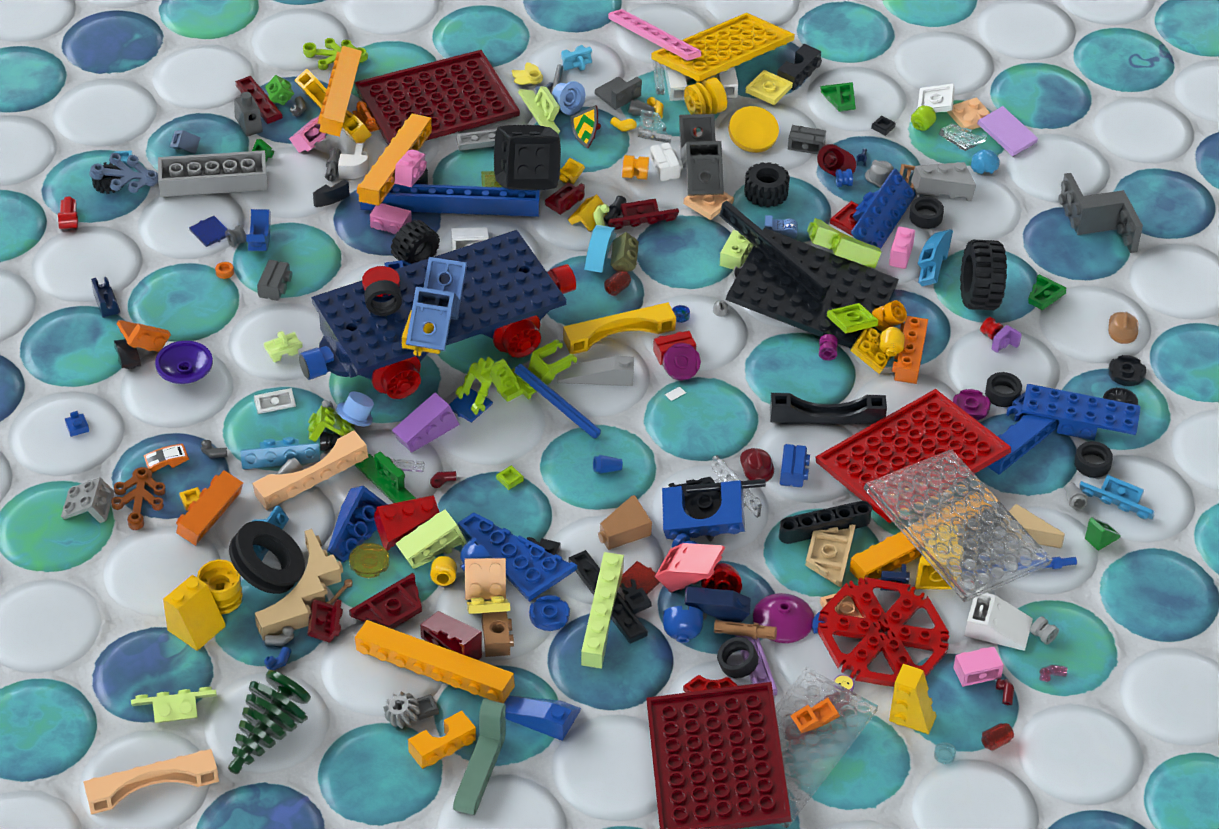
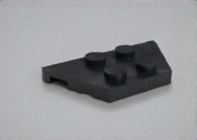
M711 476L699 480H687L684 484L675 485L670 483L668 485L669 487L682 486L685 495V510L692 518H709L721 506V491L686 492V486L715 483ZM705 535L709 542H711L715 537Z

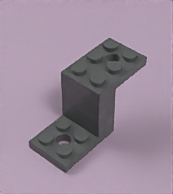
M714 114L679 115L680 153L683 168L687 169L688 196L723 195L722 143L715 139ZM700 128L702 135L699 137L694 136L693 129ZM703 172L708 173L710 176L709 181H702L700 174Z
M1065 173L1064 179L1061 182V194L1058 199L1060 205L1064 208L1066 217L1071 222V227L1075 229L1077 235L1117 229L1118 234H1121L1124 245L1127 246L1130 253L1137 252L1143 225L1125 191L1083 196L1072 173Z

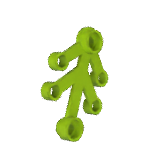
M333 38L325 39V47L327 49H317L316 45L311 42L303 45V53L308 58H312L315 55L330 56L318 61V68L320 70L328 69V64L335 61L337 51L341 52L342 46L361 50L359 63L368 59L366 50L361 47L356 48L351 44L350 40H343L340 47Z

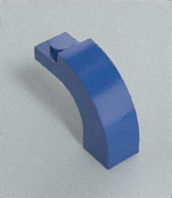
M251 209L250 234H246L248 251L268 250L271 227V211L269 209Z

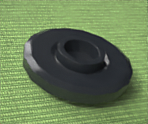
M1111 388L1103 395L1104 399L1138 405L1136 395L1125 388Z

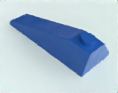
M365 486L351 488L341 506L327 552L331 555L334 554L337 560L344 563L377 530L373 518L376 508L388 504Z
M509 695L505 701L507 720L561 741L564 740L581 711V708L560 700Z

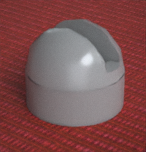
M723 300L716 301L713 306V313L717 316H725L728 313V304Z

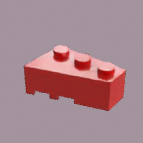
M434 495L378 506L376 508L373 518L385 552L395 546V543L400 541L402 537L407 536L420 525L433 518L437 513H440Z

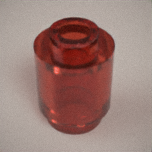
M626 271L616 272L604 282L606 292L613 296L618 295L629 286L631 277Z
M999 723L984 731L981 741L985 748L994 751L1011 742V739L1014 738V732L1009 724Z

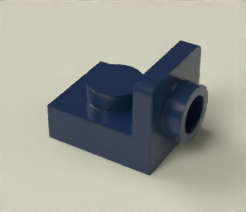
M902 564L901 572L882 571L881 580L909 584L910 572H906V564ZM880 588V590L895 591V590H889V589Z

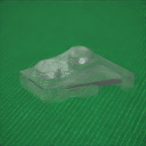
M641 109L638 137L664 143L669 142L670 144L672 136L667 134V127L661 121L659 113Z
M954 124L942 128L939 133L947 141L952 142L964 151L985 142L988 136L984 133L981 136L971 134V129L962 128Z

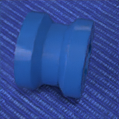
M846 169V171L836 170L837 187L853 185L851 169Z

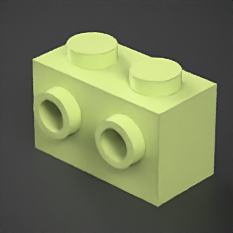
M733 230L720 252V266L732 270L736 266L738 268L742 267L754 245L738 231Z

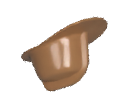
M1128 312L1114 313L1109 319V335L1118 343H1131L1137 338L1139 323L1136 317Z

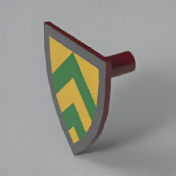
M597 105L570 116L573 133L579 143L586 148L590 147L593 139H595L596 131L601 128V124L598 123Z

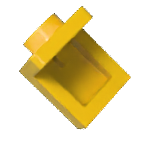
M569 158L562 169H560L559 179L564 183L569 182L574 185L584 171V165Z

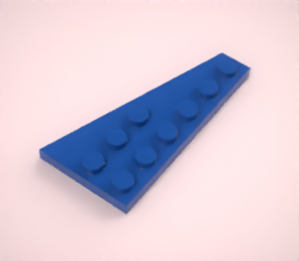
M472 513L458 522L462 532L470 540L473 537L476 538L477 541L474 543L477 546L482 544L492 558H506V578L529 602L578 570L577 564L562 560L561 556L553 555L545 551V548L521 536L517 537L511 534L510 530L506 528L501 529L497 527L492 521L476 513Z

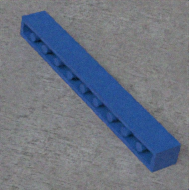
M394 184L382 203L411 212L539 217L540 190L414 184L412 187ZM360 202V210H373L376 206Z

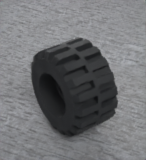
M761 162L760 164H754L746 172L745 197H747L748 201H752V204H758L760 207L781 205L788 196L790 181L788 171L776 163Z
M412 220L411 223L408 222L400 228L391 244V253L398 261L403 260L413 264L429 259V257H434L437 249H439L440 239L439 235L423 221Z

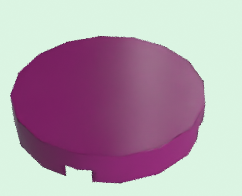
M674 344L664 354V369L673 379L680 381L689 380L700 369V355L690 344Z
M964 389L953 398V403L976 420L985 418L989 414L991 405L987 396L985 397L982 395V392L974 389Z

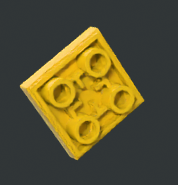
M871 327L862 330L850 351L879 374L883 371L891 356L886 355V353L880 350L881 334Z

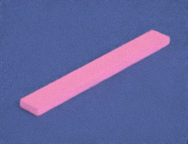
M623 9L608 13L610 20L687 61L701 57V50Z

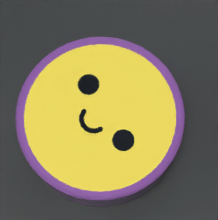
M839 675L834 679L833 690L836 693L841 692L849 695L853 692L854 680L850 676Z

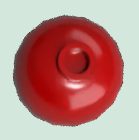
M717 563L714 568V574L708 579L704 578L701 580V588L731 590L740 593L742 590L741 577L738 571L726 563Z

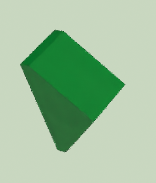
M1092 517L1089 519L1085 539L1098 551L1121 537L1108 523Z

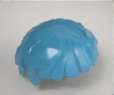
M985 149L976 152L971 161L973 171L980 174L984 172L993 174L994 170H997L1000 165L998 156L993 151Z

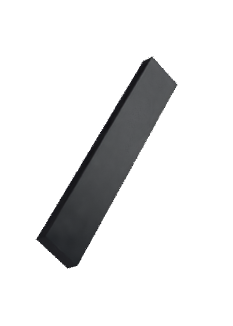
M585 550L569 557L568 562L577 564L578 570H576V573L594 595L600 568ZM617 592L611 616L612 621L630 644L647 637L648 631Z

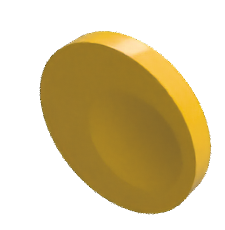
M747 106L737 110L732 115L728 131L731 140L739 148L748 152L758 153L770 149L775 144L779 134V126L777 120L769 111L756 106Z

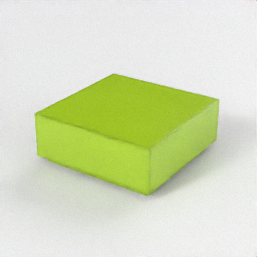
M511 465L496 474V479L510 490L523 482L524 476Z

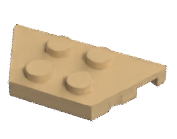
M849 525L848 529L842 530L834 527L828 530L813 531L805 566L835 585L842 587L856 525Z

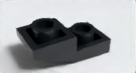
M344 179L333 187H329L326 184L314 191V206L323 207L349 197V182Z
M126 339L114 340V348L118 353V361L122 368L133 369L136 366H141L137 348L129 346Z

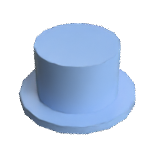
M576 81L559 83L552 92V96L560 106L561 112L566 115L577 113L585 102V89L582 84Z
M354 391L349 393L346 402L337 405L336 411L339 416L349 423L365 427L372 423L370 412L374 402L367 395Z

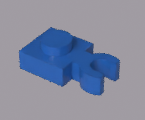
M1025 392L1016 398L1012 406L1007 409V416L1015 414L1014 421L1020 420L1021 414L1027 415L1022 413Z

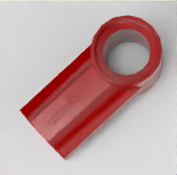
M71 196L64 197L60 202V213H58L59 229L78 228L77 203Z

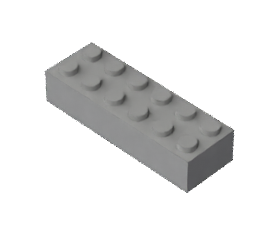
M265 150L158 157L160 197L268 190Z

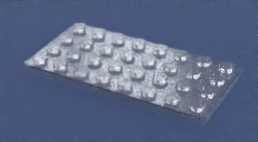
M808 667L804 669L775 706L792 822L878 711V705ZM829 698L840 717L819 728L801 733L790 715L806 705H809L811 708L824 699ZM792 822L778 824L787 829Z

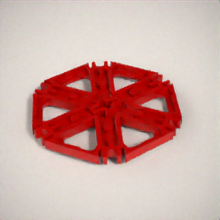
M864 577V580L859 578V586H857L851 580L849 585L846 582L820 611L818 621L825 623L819 622L818 634L837 668L839 669L843 665L842 673L847 669L851 670L850 677L853 679L856 676L855 681L894 687L903 664L923 670L926 678L948 650L949 644L942 642H948L949 631L929 597L927 596L923 600L924 592L919 596L915 595L916 587L910 589V584ZM874 588L895 590L900 593L899 599L886 613L873 593ZM846 596H849L864 618L838 614L835 611V607ZM924 608L935 627L927 629L905 624L918 609ZM832 635L862 640L850 653L845 654L840 651ZM905 647L933 651V654L922 666H918L913 663ZM882 651L894 674L871 672L867 667Z

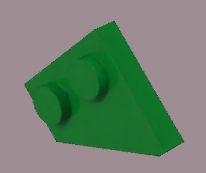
M853 82L820 86L821 93L838 111L856 109Z
M1039 274L1037 275L1036 284L1033 285L1032 292H1030L1028 297V303L1044 310L1066 294V287Z

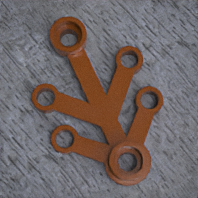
M146 467L135 469L132 473V478L126 482L114 484V492L117 495L125 494L127 489L137 484L134 490L123 497H114L111 500L112 508L120 510L125 504L134 499L133 512L127 518L128 526L132 530H139L144 526V518L141 514L143 499L151 504L154 510L158 511L164 507L163 499L154 497L145 489V485L151 487L155 495L161 496L166 493L165 484L162 482L157 483L153 480L151 470Z

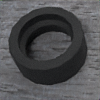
M918 197L911 203L909 218L917 227L925 229L935 228L943 220L944 206L936 198ZM925 209L933 211L936 214L927 216L920 214L917 211Z
M379 280L370 284L365 291L367 309L372 314L378 316H388L395 313L402 305L399 286L388 280ZM380 294H391L394 296V298L387 302L380 303L372 300Z
M1007 372L992 374L987 379L985 396L989 398L990 403L996 406L1010 407L1013 401L1021 395V380ZM1003 385L1011 388L1014 392L1003 394L997 392L993 387Z
M1095 441L1085 442L1076 451L1074 465L1081 474L1087 477H1102L1108 474L1111 469L1113 454L1105 444ZM1086 455H1096L1102 458L1104 462L1092 464L1083 457Z
M735 637L721 645L717 653V660L722 671L728 677L743 678L755 670L758 665L759 656L752 642L743 637ZM738 650L749 652L748 658L743 663L733 666L727 664V659L733 652Z

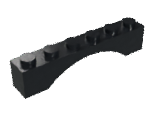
M771 393L770 422L872 425L886 417L887 413L886 395H865L859 399L841 404L812 403L802 400L791 393Z

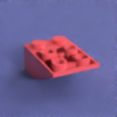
M682 543L669 550L655 578L671 593L676 590H682L690 584L694 585L704 578L708 579L714 574L716 564L722 559L725 547L721 545Z

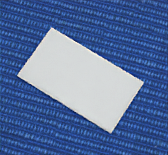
M678 387L665 395L672 401L686 392L681 387Z

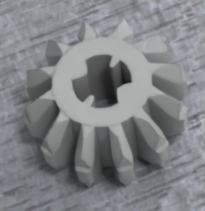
M401 691L399 696L393 694L392 700L387 699L388 705L383 707L384 715L392 726H399L403 729L405 724L411 726L412 720L417 721L416 715L420 714L419 702L412 694H405Z

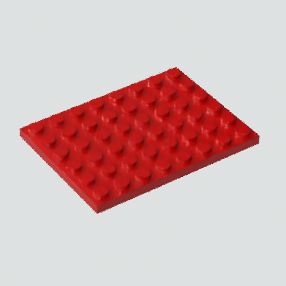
M934 389L815 456L817 464L859 499L867 501L872 506V509L890 524L1011 453V446L937 389Z

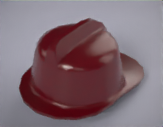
M827 144L818 152L817 162L825 172L835 177L836 170L839 169L842 171L851 169L852 174L855 172L856 160L848 151L836 145Z
M751 448L742 452L740 462L743 472L749 480L765 479V482L773 477L774 466L770 455L766 451Z

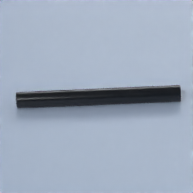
M765 479L741 481L743 489L766 487ZM721 483L686 486L687 493L721 491Z

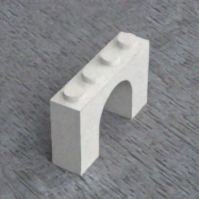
M665 66V78L670 101L685 100L684 90L687 82L693 78ZM735 66L709 77H715L721 82L727 98L738 97V80Z

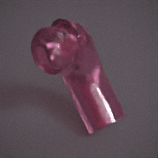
M1049 665L1041 668L1039 679L1049 682L1051 675L1066 677L1067 667Z

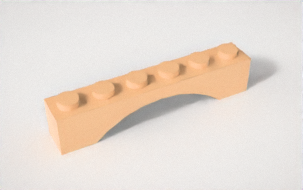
M354 430L337 439L329 454L313 466L289 474H269L253 482L255 496L266 510L275 507L368 458L367 445Z
M208 749L83 781L90 812L95 814L113 809L130 793L152 784L178 782L200 787L219 782L212 750Z

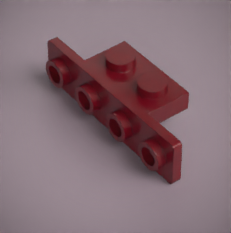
M656 198L624 203L620 206L623 217L610 219L607 226L618 230L629 225L637 227L642 223L654 224L660 220L672 221L677 218L679 209L659 211Z

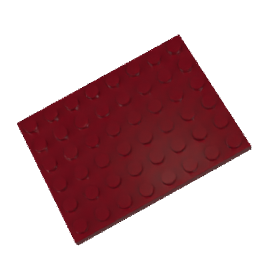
M482 50L354 82L356 91L362 101L366 103L367 109L375 119L387 145L391 143L392 138L397 135L398 130L402 128L405 120L411 114L431 117L432 132L427 140L520 116L519 108Z
M772 682L646 698L660 829H738L792 822Z

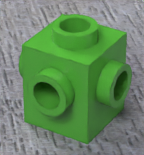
M277 75L265 86L269 99L275 104L279 103L284 106L294 95L291 83Z

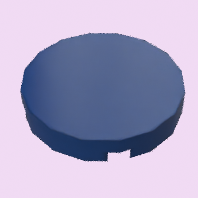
M552 595L541 596L530 605L529 618L531 623L541 630H559L569 621L570 608L566 601L560 600V597Z

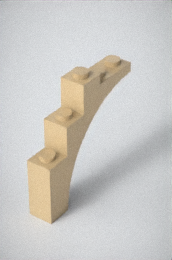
M312 529L304 531L309 559L301 580L283 599L266 609L255 612L256 627L262 640H265L266 635L278 636L282 634V630L286 626H290L294 630L308 626L312 601L316 599L326 602L325 595L328 594L326 586L341 582V573H343L341 562H337L334 554L328 556L325 549L322 550L320 537L318 535L315 536Z

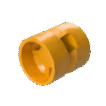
M624 155L622 178H633L636 176L637 179L647 180L649 157L639 156L636 159L635 156Z
M898 300L891 301L872 311V315L878 319V326L875 327L880 331L904 323L907 319L906 309Z

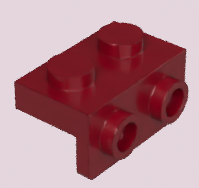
M568 182L545 199V206L560 215L584 198L585 185L581 183L575 187Z
M314 599L310 608L311 613L307 636L330 643L335 636L339 635L341 630V624H339L343 613L341 600L337 599L334 605Z

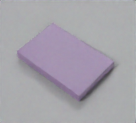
M1004 106L979 119L977 123L1011 156H1015L1038 141V138Z

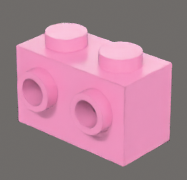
M319 116L309 121L289 138L299 153L304 150L310 151L315 147L314 143H319L326 138V133L319 132L320 125L317 124Z
M408 150L396 163L394 183L412 187L426 169L427 161H425V154L417 150Z
M989 647L956 655L953 668L962 687L1001 678L1004 665L995 647Z

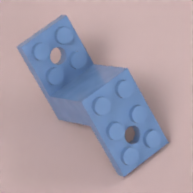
M429 257L424 287H416L406 345L445 351L451 319L458 320L467 269L466 262ZM443 274L450 276V281L447 284L440 282V277ZM427 323L434 325L432 333L427 334L424 332V326Z

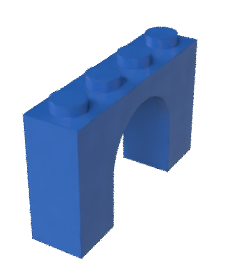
M741 480L721 482V506L713 516L706 519H695L685 513V495L682 486L662 488L663 531L666 539L674 540L681 533H686L690 538H698L705 535L718 536L725 533L738 534L739 532H745L744 492Z

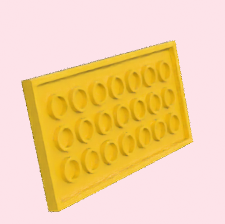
M744 13L682 40L701 50V57L687 61L662 48L652 52L651 59L693 78L695 81L701 82L745 61L763 55L768 51L775 50L777 47L786 45L794 40L795 34L749 13Z

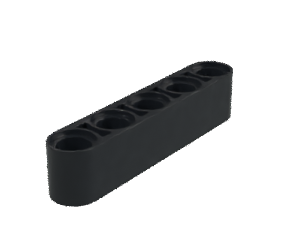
M857 501L783 518L779 526V540L785 544H791L811 539L813 531L828 530L834 527L842 530L848 529L849 525H856L855 529L868 526L871 520L872 506L867 501Z

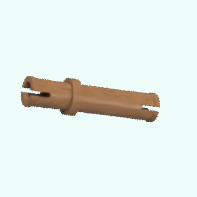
M715 620L714 633L748 636L756 640L757 638L776 640L777 627L759 625V623L744 624Z

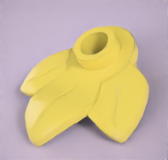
M527 62L525 70L511 71L512 76L515 78L514 83L519 85L529 83L536 85L543 81L541 71L532 63Z

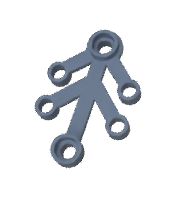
M112 153L109 161L121 170L104 168L103 165L96 163L91 166L89 172L90 177L95 180L102 179L104 175L122 177L111 181L110 188L114 191L120 190L128 182H130L128 190L132 193H137L145 185L154 186L158 183V173L144 168L138 163L139 159L135 155L128 157L127 164L134 167L138 172H134L123 163L118 153Z

